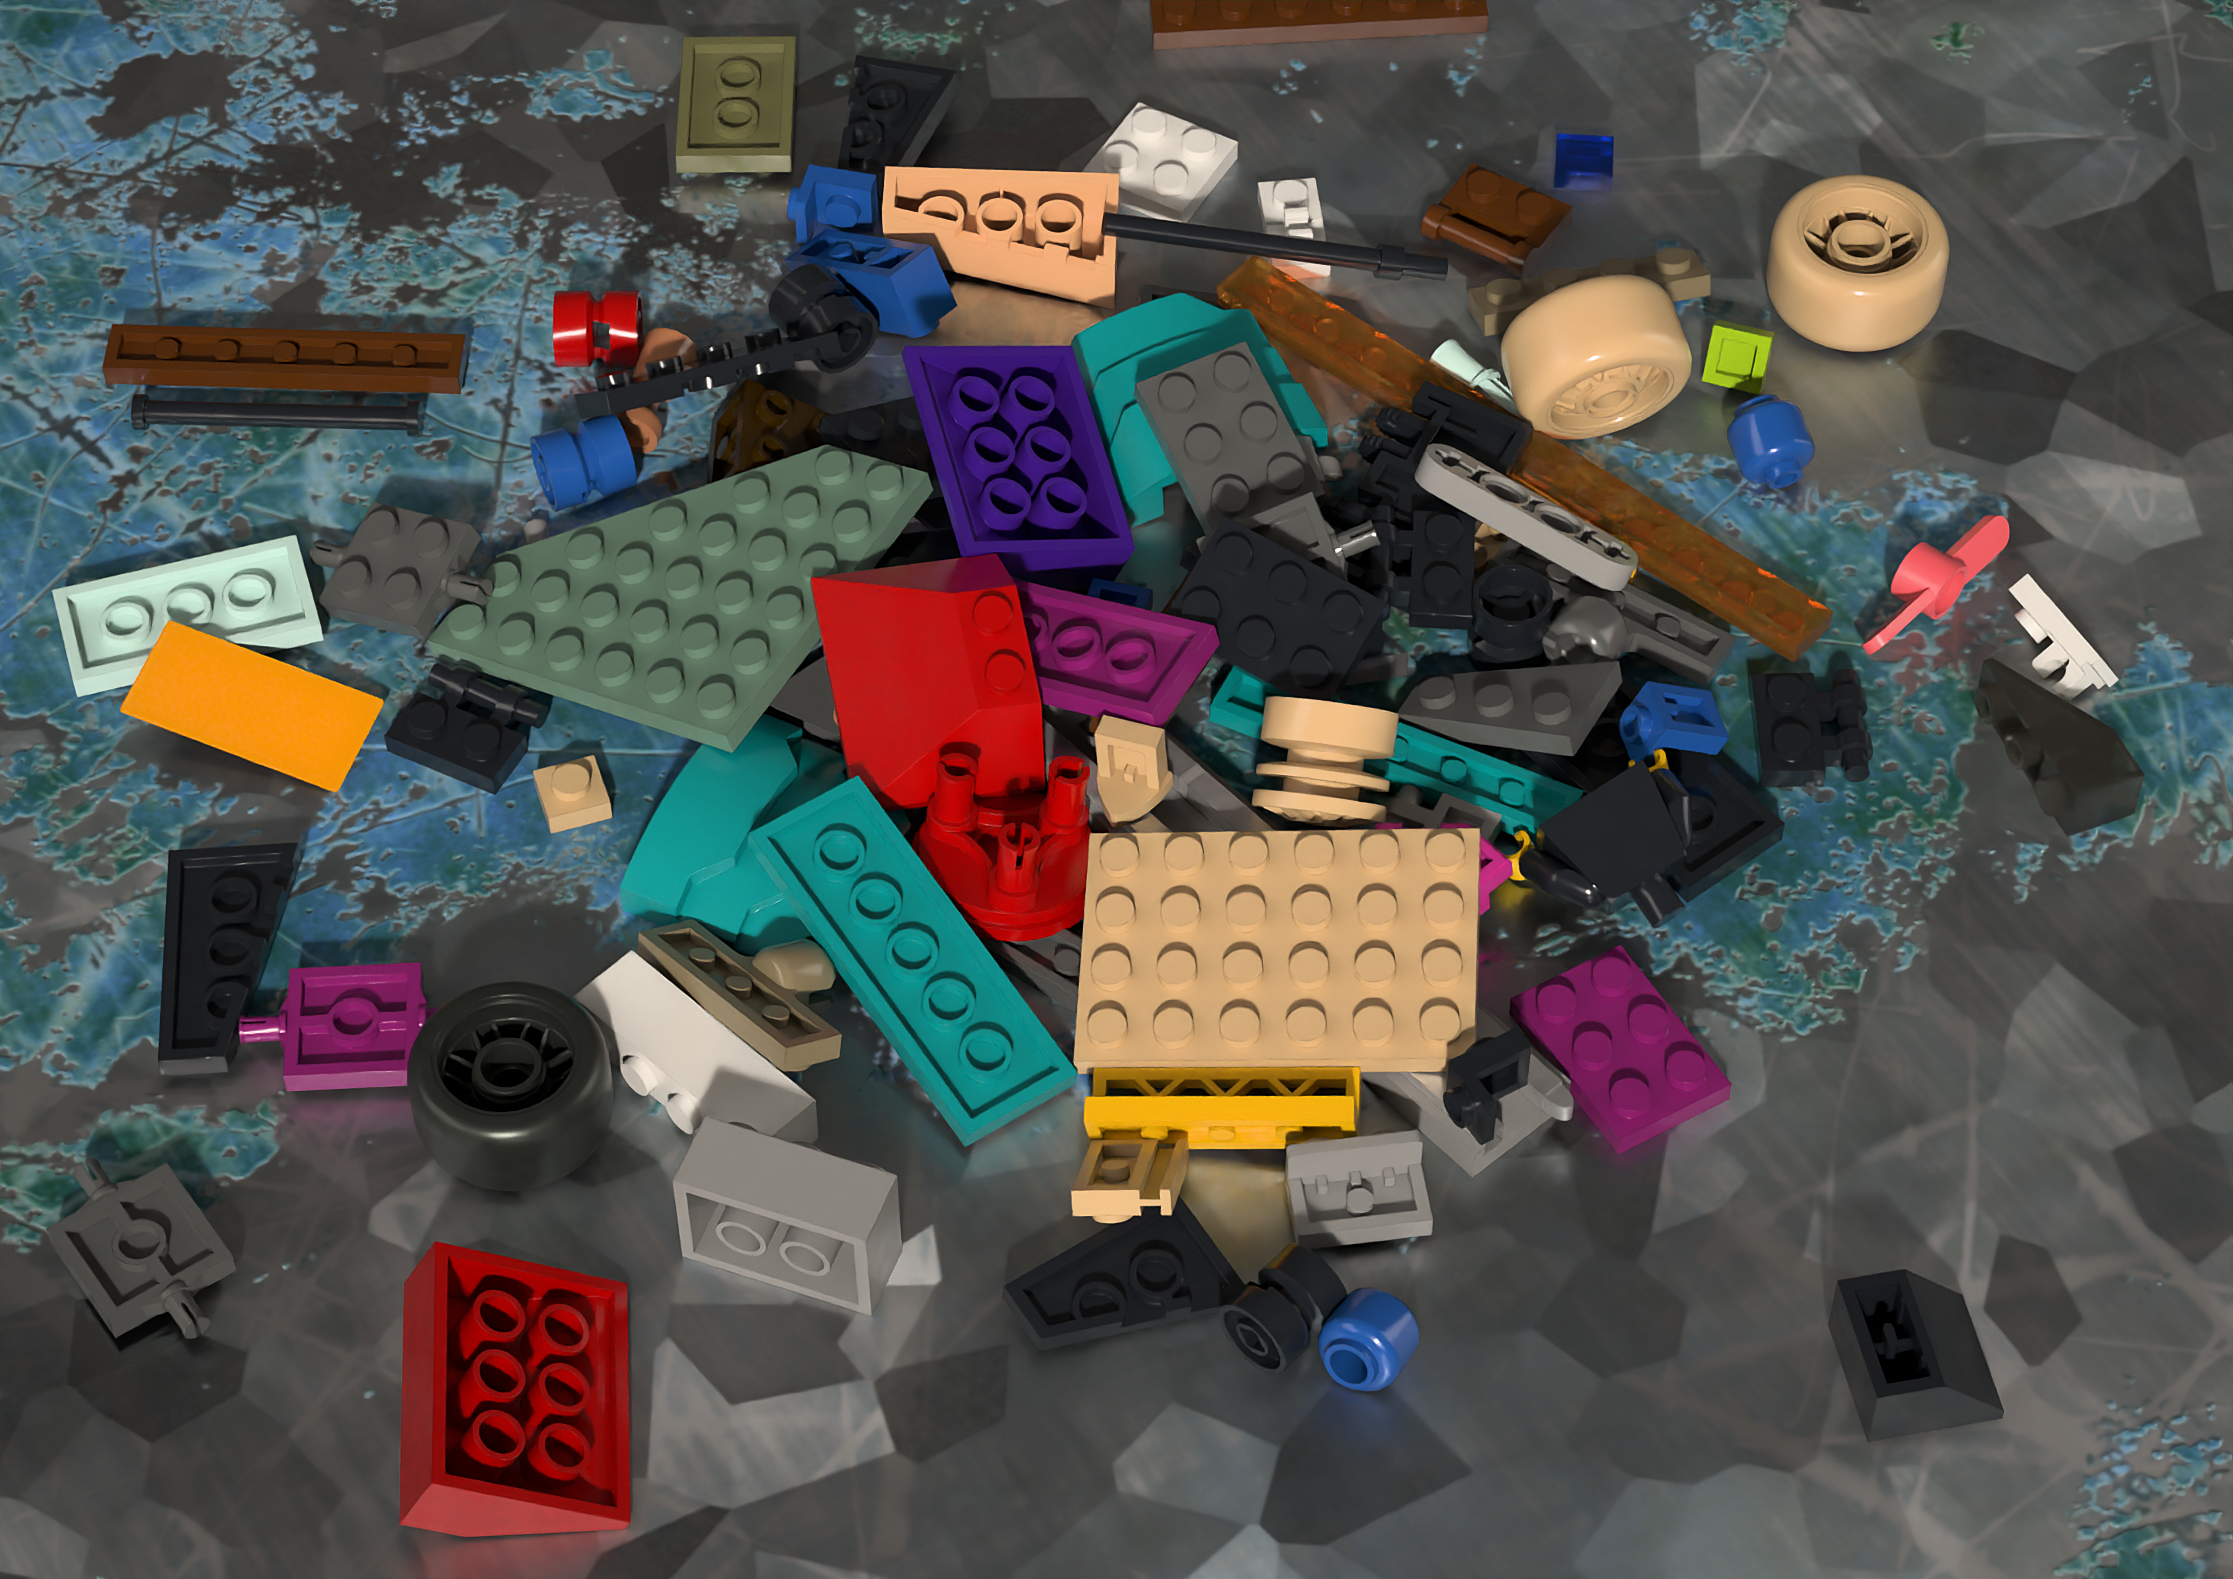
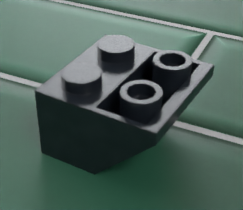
M1906 1269L1837 1280L1828 1327L1867 1442L2003 1418L2004 1409L1962 1294Z

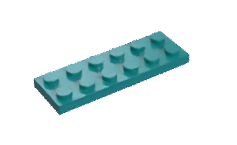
M858 775L749 833L748 848L816 942L827 951L834 967L965 1147L1075 1085L1078 1075L1076 1069Z

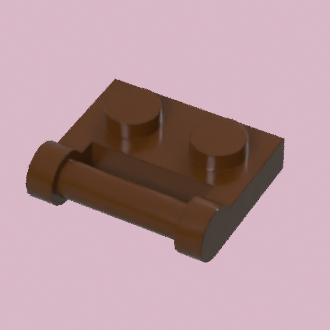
M1472 163L1440 203L1432 204L1426 211L1421 223L1420 233L1436 242L1441 241L1443 238L1505 265L1506 271L1509 274L1520 279H1526L1572 223L1573 206Z

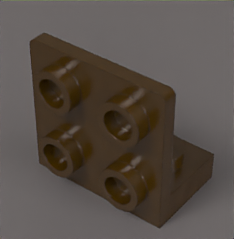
M746 378L712 419L706 485L824 446L825 444L817 436L822 417L833 414Z

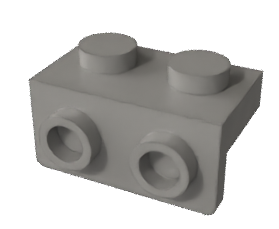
M1381 1130L1368 1136L1334 1140L1320 1137L1287 1146L1285 1188L1296 1244L1307 1249H1317L1432 1235L1433 1217L1421 1165L1423 1143L1420 1131L1398 1132L1395 1130Z

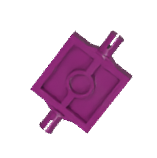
M421 962L289 968L288 996L280 1009L279 1015L240 1016L241 1044L281 1042V1047L285 1054L283 1077L287 1091L407 1086V1063L413 1042L428 1018L440 1007H427V1002L424 998V974Z

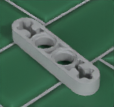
M1443 444L1427 446L1414 474L1416 481L1422 488L1600 588L1610 591L1625 589L1639 560L1636 552L1630 546L1451 446Z

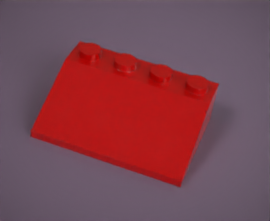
M435 1241L404 1282L400 1525L462 1537L626 1529L630 1524L627 1283Z

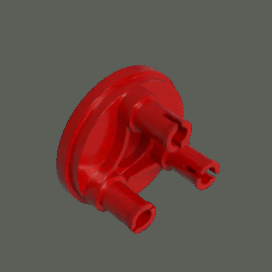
M950 753L942 756L940 762H937L935 796L930 799L927 805L926 820L916 832L911 847L978 937L998 941L1037 940L1055 935V933L1063 929H1069L1084 918L1089 839L1092 831L1088 826L1089 809L1085 804L1087 783L1090 779L1089 765L1083 767L1085 761L1081 758L1065 755L1052 760L1048 769L1047 795L1032 791L974 799L978 764L973 758L961 753Z

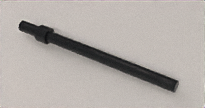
M1104 212L1102 218L1101 234L1105 236L1372 271L1374 277L1399 281L1401 276L1445 281L1448 272V258L1408 253L1400 245L1379 243L1376 248L1112 212Z

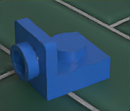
M809 164L801 187H792L787 206L788 220L795 221L797 243L806 244L809 242L817 223L873 232L879 218L877 175Z
M1646 682L1631 704L1625 709L1617 724L1630 760L1634 759L1635 764L1643 760L1648 768L1655 760L1653 751L1656 749L1667 747L1717 755L1729 740L1728 733L1710 691L1657 682Z

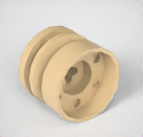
M1266 697L1261 739L1272 745L1288 749L1287 762L1257 764V775L1284 780L1283 791L1254 789L1252 806L1266 809L1285 818L1286 821L1324 827L1349 829V827L1385 823L1387 808L1376 804L1359 802L1360 790L1389 792L1390 782L1382 777L1363 772L1364 759L1394 757L1399 715L1385 710L1337 702L1293 697Z

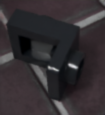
M1517 1027L1495 1038H1482L1473 1043L1465 1053L1448 1061L1446 1091L1443 1093L1445 1109L1453 1123L1461 1129L1467 1127L1480 1145L1494 1139L1497 1112L1495 1101L1528 1084L1532 1046Z

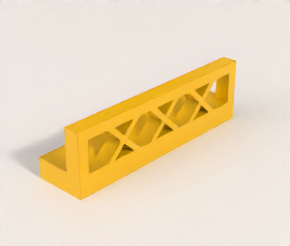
M1360 1067L1094 1068L1092 1096H1085L1083 1121L1090 1142L1091 1140L1158 1139V1148H1175L1178 1139H1188L1189 1149H1286L1289 1145L1300 1144L1313 1138L1323 1137L1334 1140L1359 1137L1362 1075ZM1109 1088H1137L1144 1096L1108 1095ZM1154 1088L1164 1089L1160 1093H1158ZM1186 1088H1203L1211 1096L1178 1095ZM1220 1088H1231V1089H1229V1090L1225 1093V1092H1223ZM1252 1088H1270L1277 1096L1244 1095ZM1287 1088L1297 1089L1292 1093ZM1319 1088H1346V1096L1311 1095Z

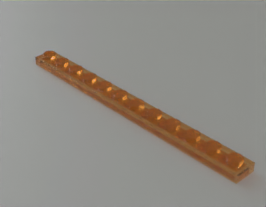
M1255 254L1217 285L1216 303L1226 309H1250L1264 333L1383 407L1387 406L1390 408L1392 406L1402 412L1406 411L1413 414V398L1425 380L1524 422L1518 416ZM1533 429L1532 442L1510 479L1604 532L1615 534L1625 539L1636 552L1639 558L1637 564L1639 567L1793 663L1830 628L1833 615L1832 610L1540 430Z

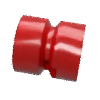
M640 290L605 291L601 299H595L590 291H555L553 302V347L556 367H591L596 358H601L607 367H636L643 344V310ZM598 322L610 324V334L598 336Z

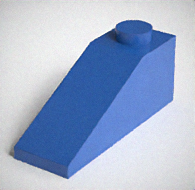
M825 229L784 259L790 271L805 264L818 263L825 265L844 284L849 291V296L854 295L873 314L878 321V330L906 335L910 338L921 337L934 331L939 326V319L957 307L932 245Z

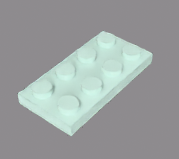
M296 535L52 590L77 697L132 685L168 621H174L260 654L323 640L318 613Z

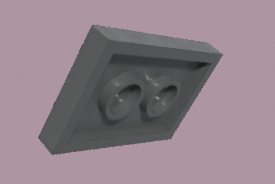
M1246 341L1135 383L1133 395L1206 535L1216 531L1224 516L1239 522L1309 492H1313L1319 505L1323 504L1326 493Z

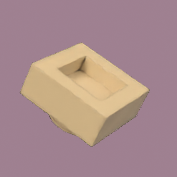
M594 755L533 771L535 789L551 834L613 818L611 802Z

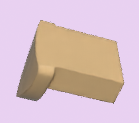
M1103 715L1095 732L1098 763L1096 776L1097 790L1106 818L1112 827L1119 828L1135 821L1159 804L1173 786L1172 772L1168 771L1164 729Z

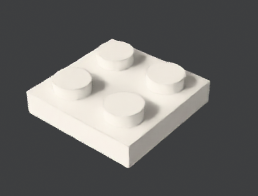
M1138 102L1082 172L1119 173V204L1153 218L1187 223L1238 158V142Z

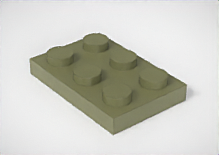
M796 36L683 37L675 152L677 173L792 172L797 62Z

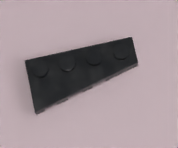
M298 842L169 850L158 1064L162 1076L229 1072L240 1040V1016L247 1017L302 858Z

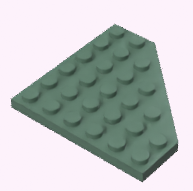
M824 445L498 554L478 577L489 579L493 585L492 596H486L489 602L485 605H479L475 602L460 599L427 639V642L436 658L463 665L479 672L733 753L821 638L810 587V578L874 569L932 493L933 487L926 472L838 447Z

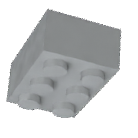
M705 1116L672 1180L682 1257L872 1316L902 1253L897 1175L886 1172L882 1167L872 1162H853L824 1153L816 1146L807 1142L794 1141L791 1143L759 1133L753 1127L742 1122L726 1123Z

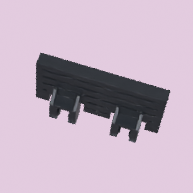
M1424 380L1413 398V414L1406 411L1402 412L1392 406L1390 408L1386 406L1384 409H1381L1376 417V427L1379 428V431L1384 436L1386 435L1390 439H1384L1381 435L1368 434L1361 441L1358 447L1359 454L1362 456V459H1365L1372 466L1358 487V502L1372 508L1378 505L1391 507L1395 512L1394 526L1399 530H1413L1414 510L1463 512L1431 494L1416 481L1414 474L1427 446L1431 444L1451 446L1510 478L1532 442L1534 426ZM1330 495V497L1327 496L1320 510L1324 520L1346 531L1370 520L1371 508L1350 499L1346 500L1343 496ZM1476 518L1475 535L1483 523ZM1332 528V529L1335 531L1336 534H1339V533L1342 532V531H1339V530H1337V529H1335V528ZM1364 551L1346 558L1348 563L1347 580L1360 588L1361 576L1367 571L1368 555ZM1393 559L1392 572L1397 576L1411 577V560ZM1392 606L1409 613V606Z

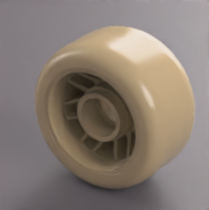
M1859 174L1822 179L1794 194L1783 206L1776 218L1772 230L1766 271L1768 294L1782 320L1795 332L1810 341L1828 348L1851 352H1868L1891 348L1913 338L1934 317L1942 298L1948 267V234L1935 208L1924 197L1900 183L1882 177Z
M1629 274L1604 275L1581 280L1541 297L1515 317L1502 338L1500 348L1503 371L1522 420L1534 426V432L1559 440H1580L1603 436L1620 431L1649 418L1678 396L1689 379L1692 365L1690 348L1675 306L1668 293L1652 280Z

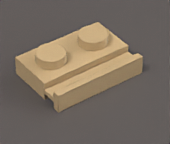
M1158 1139L1091 1140L1071 1189L1073 1216H1092L1095 1221L1100 1223H1119L1132 1218V1216H1141L1144 1206H1161V1215H1172L1190 1164L1188 1139H1178L1175 1148H1158Z

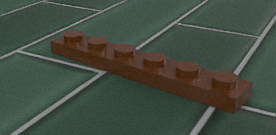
M1149 0L1154 50L1487 32L1489 17L1486 0Z
M112 324L102 369L106 384L461 394L468 346L466 334Z

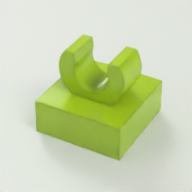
M1717 319L1713 325L1702 381L1760 395L1765 383L1775 332Z

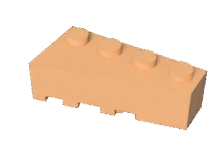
M885 166L882 204L883 238L932 245L943 270L1115 310L1118 237L1102 235L1101 225L1104 212L1119 213V173Z

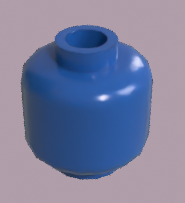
M1772 394L1753 398L1739 406L1734 412L1735 418L1728 426L1727 440L1741 475L1752 483H1768L1772 489L1787 487L1801 479L1803 476L1802 469L1809 464L1815 454V444L1801 409L1793 402L1780 400L1777 395Z
M1359 1288L1349 1293L1348 1297L1326 1320L1318 1335V1352L1329 1375L1342 1386L1361 1391H1380L1392 1384L1419 1345V1326L1412 1311L1402 1300L1393 1294L1376 1288Z

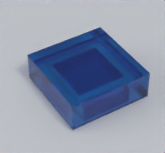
M1557 133L1554 188L1611 191L1614 136Z

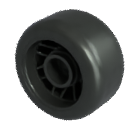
M508 981L491 983L465 991L443 1004L428 1018L415 1038L409 1053L407 1086L414 1123L422 1144L439 1166L454 1177L470 1185L497 1191H520L557 1181L576 1170L594 1153L609 1128L614 1108V1087L609 1052L603 1033L592 1015L583 1006L563 992L551 987L530 982Z

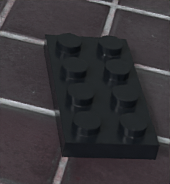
M1622 678V683L1574 757L1528 750L1522 751L1552 779L1583 790L1584 796L1629 769L1628 762L1630 757L1617 724L1625 709L1639 692ZM1664 747L1662 750L1665 751L1669 770L1673 772L1692 798L1693 841L1686 850L1687 857L1683 869L1667 879L1673 890L1688 903L1781 841L1785 823L1707 753ZM1654 760L1653 763L1649 766V768H1650V767H1653L1654 765H1656L1655 760Z

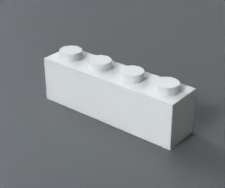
M632 950L573 996V999L583 1006L597 1022L608 1048L609 1059L620 1069L629 1086L642 1096L650 1094L665 1106L670 1118L685 1133L692 1134L694 1131L697 1133L704 1117L707 1116L726 1123L742 1122L753 1127L759 1133L791 1143L803 1141L812 1144L819 1138L815 1099Z

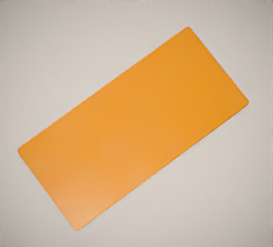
M168 621L122 703L120 711L329 791L337 792L383 707L384 701L381 698L185 625Z

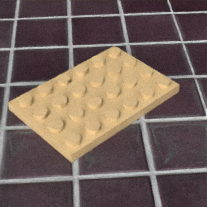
M1480 828L1090 833L1073 1058L1078 1074H1094V1068L1360 1067L1361 1072H1447L1448 1061L1465 1053L1477 1039L1481 878Z

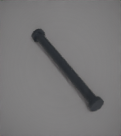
M134 394L131 405V420L134 430H148L150 424L403 430L407 431L408 437H421L424 427V408L422 401H408L407 407L159 401L150 400L148 394Z

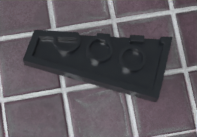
M772 328L745 335L746 346L732 350L730 342H722L695 349L697 360L682 364L681 356L678 355L645 363L647 374L632 378L630 369L595 377L596 389L574 394L580 418L613 415L685 396V389H688V392H696L738 382L737 376L738 378H744L764 373H774L795 367L794 362L824 360L842 355L837 331L781 338L779 328Z

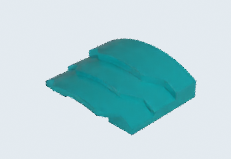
M1178 293L1127 309L1074 335L1070 346H1072L1129 529L1164 515L1163 487L1178 482L1133 395L1135 383L1246 341L1295 436H1310L1316 453L1328 448L1327 425L1302 383L1295 382L1276 348L1270 345L1250 309L1222 310L1185 293Z
M764 713L733 753L702 744L666 793L637 845L620 884L622 909L660 926L694 919L736 953L746 957H755L764 947L802 938L816 942L748 848V835L755 829L848 781L844 754L803 739L802 728ZM906 809L886 812L907 841L912 835V826L905 813Z

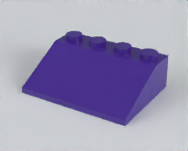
M905 346L901 355L961 557L996 553L1010 576L1059 590H1089L1093 577L1115 581L1136 548L1072 346Z

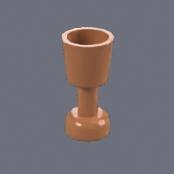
M655 328L649 331L644 338L633 378L647 374L645 363L680 355L682 364L697 360L695 349L698 348L688 336L677 330ZM660 402L615 414L626 434L631 452L648 453L653 451L658 445L662 436V422L655 413Z

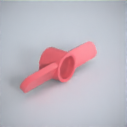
M1999 515L1984 516L1945 553L1926 542L1917 544L1900 564L1891 585L1892 595L1904 601L1905 604L1861 644L1868 655L1873 654L1888 643L1920 612L1933 620H1937L1946 614L1959 597L1964 585L2006 547L2010 534L2007 520Z

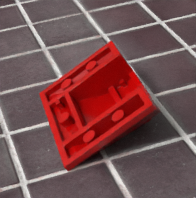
M996 553L810 578V587L849 780L858 775L885 812L925 807L930 799L935 796L937 762H940L941 757L944 755L961 753L970 756L978 764L974 799L1044 790L1046 784L1040 693L1017 586Z

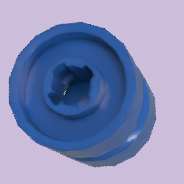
M615 414L581 420L575 433H570L564 427H559L531 436L530 450L538 480L547 502L555 512L587 502L589 491L595 489L603 496H607L635 487L637 484V473L631 448L623 427Z

